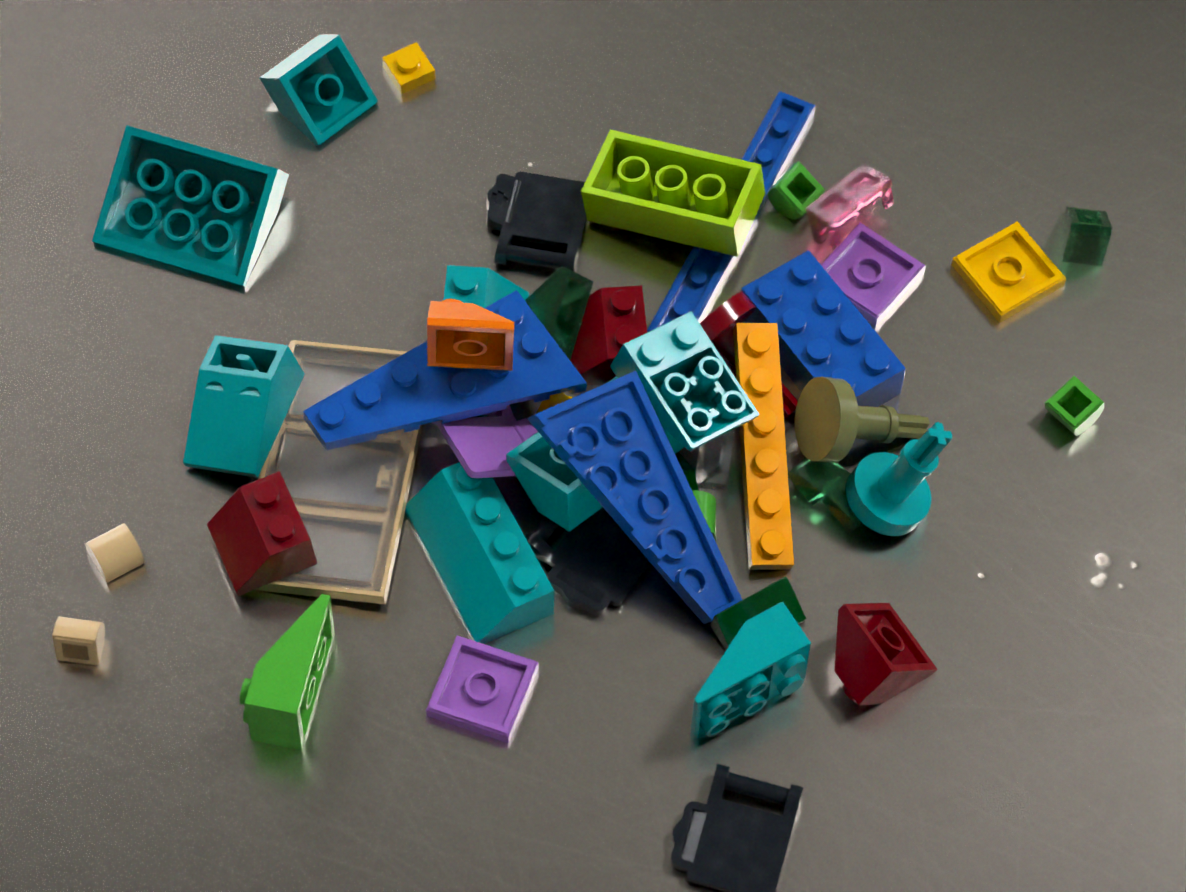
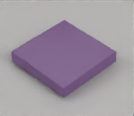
M861 222L821 264L863 317L875 326L880 323L914 285L925 270L923 263Z
M457 635L426 708V716L509 743L538 671L539 662Z

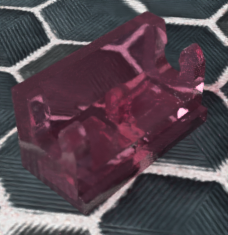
M863 164L807 206L806 211L813 241L822 245L827 241L828 235L831 248L834 250L841 245L839 229L859 216L861 212L874 205L880 198H882L884 209H888L894 202L891 190L893 185L892 179Z

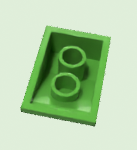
M321 594L256 663L252 679H244L240 693V704L245 705L243 722L249 725L251 740L303 750L335 636L330 595Z

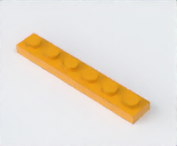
M736 323L733 328L736 379L760 414L757 418L740 426L749 570L791 569L794 566L778 326L777 323Z

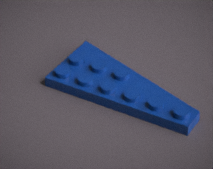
M516 290L485 308L514 322L513 371L428 366L426 341L303 411V418L327 451L375 440L379 434L403 429L404 433L420 429V425L440 420L442 424L505 410L510 404L533 399L534 403L549 400L550 395L571 391L572 394L586 391L587 382Z
M633 371L527 418L703 624L713 621L716 614L743 600L637 371Z

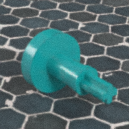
M935 422L920 439H913L907 442L902 448L900 455L877 452L863 458L850 473L846 482L847 501L856 517L868 528L883 535L901 536L914 530L928 514L931 507V491L925 477L931 475L938 467V455L952 440L951 431H945L942 423Z

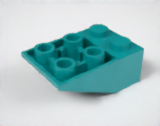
M692 311L623 344L610 365L617 378L637 371L662 427L689 451L736 429L760 415Z
M214 336L198 372L183 464L186 467L258 478L305 375L288 345Z
M783 601L745 621L694 698L690 733L693 741L705 734L711 737L720 733L728 726L729 721L742 714L744 716H751L760 711L771 698L779 694L782 696L790 695L802 686L805 681L811 642Z

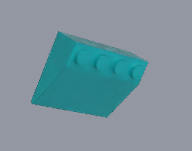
M126 125L92 242L245 287L278 214L289 174L274 167Z

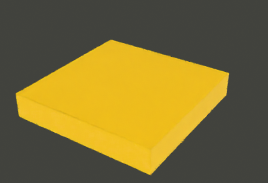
M1018 221L953 257L951 264L999 323L1064 287L1066 277Z

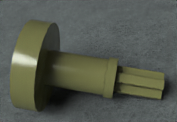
M815 377L810 380L800 394L795 412V435L798 446L807 459L817 462L835 463L842 460L849 453L855 439L875 440L878 443H891L895 437L920 439L930 424L928 417L897 414V411L892 406L881 405L873 407L858 405L856 395L850 384L844 379L831 377Z

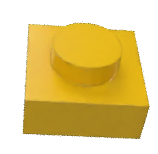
M417 42L382 57L383 68L400 94H404L436 79L434 67Z

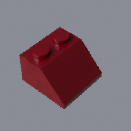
M642 285L600 288L564 309L559 315L563 352L587 382V385H602L615 378L616 375L610 365L623 344L647 333Z
M280 471L239 487L207 523L208 530L237 597L318 564L309 534Z

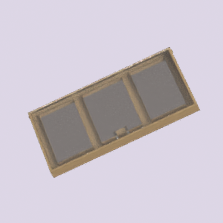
M298 340L290 341L289 348L305 375L258 479L278 471L281 472L309 534L318 564L255 590L314 597L325 594L330 595L332 599L386 604L423 425H420L418 430L404 433L403 429L379 434L375 440L326 451L305 422L303 411L407 351Z

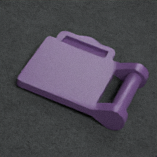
M510 405L505 410L483 414L490 417L466 418L442 424L441 420L432 422L438 426L467 475L471 478L516 476L506 461V454L538 432L527 418L516 421Z

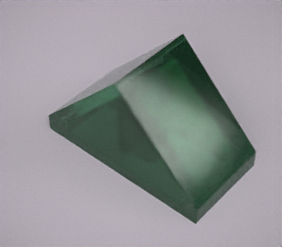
M1066 207L1062 262L1102 267L1112 232V225L1106 211Z
M560 267L527 297L525 302L566 356L571 359L594 281L568 268Z

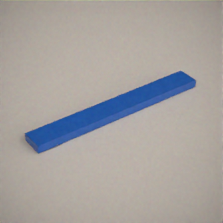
M781 91L778 92L741 159L762 165L765 196L751 228L768 199V191L778 181L815 111L814 104ZM693 246L647 332L692 311L700 323L736 256Z

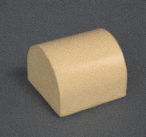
M124 523L85 543L88 554L106 583L145 563L133 534Z
M58 617L52 634L56 659L99 665L105 638L104 623Z

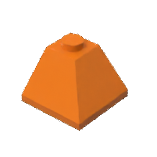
M457 299L430 301L427 319L428 366L513 371V321L474 303H463Z

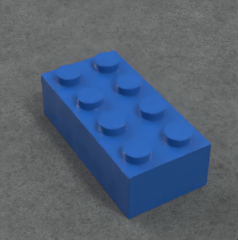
M809 250L741 288V291L756 306L755 311L745 321L746 323H777L780 366L801 392L813 378L831 377L847 381L856 395L858 405L879 407L901 394L906 368Z

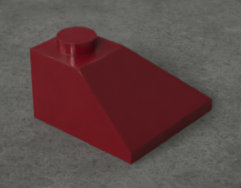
M890 603L843 604L838 609L834 672L843 683L842 688L845 694L858 705L882 704L933 675L938 670Z

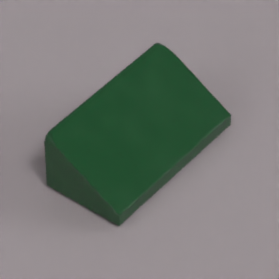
M785 576L716 614L711 623V628L727 650L745 621L782 601L798 624L805 622L806 617L790 581Z

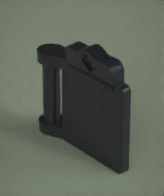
M517 172L515 177L499 174L496 177L495 185L488 191L486 199L488 210L486 224L491 229L501 230L494 263L507 265L508 261L562 269V274L575 276L587 222L581 194L585 182L527 172ZM512 239L567 248L566 254L515 246L511 245Z
M603 507L568 532L555 550L546 542L559 525L546 516L533 533L527 532L524 535L536 558L553 567L548 574V580L553 589L562 595L569 606L583 608L593 615H602L610 604L620 606L651 565V562Z
M717 764L707 804L696 801L686 804L682 819L673 828L674 848L671 854L672 866L678 870L687 871L688 881L721 891L776 892L804 787L791 784L790 788L729 772V766ZM724 789L784 805L783 815L723 800Z

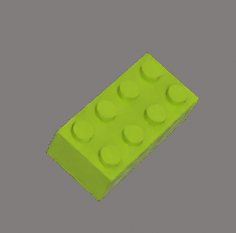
M610 129L581 190L587 221L738 257L765 196V187L761 164Z

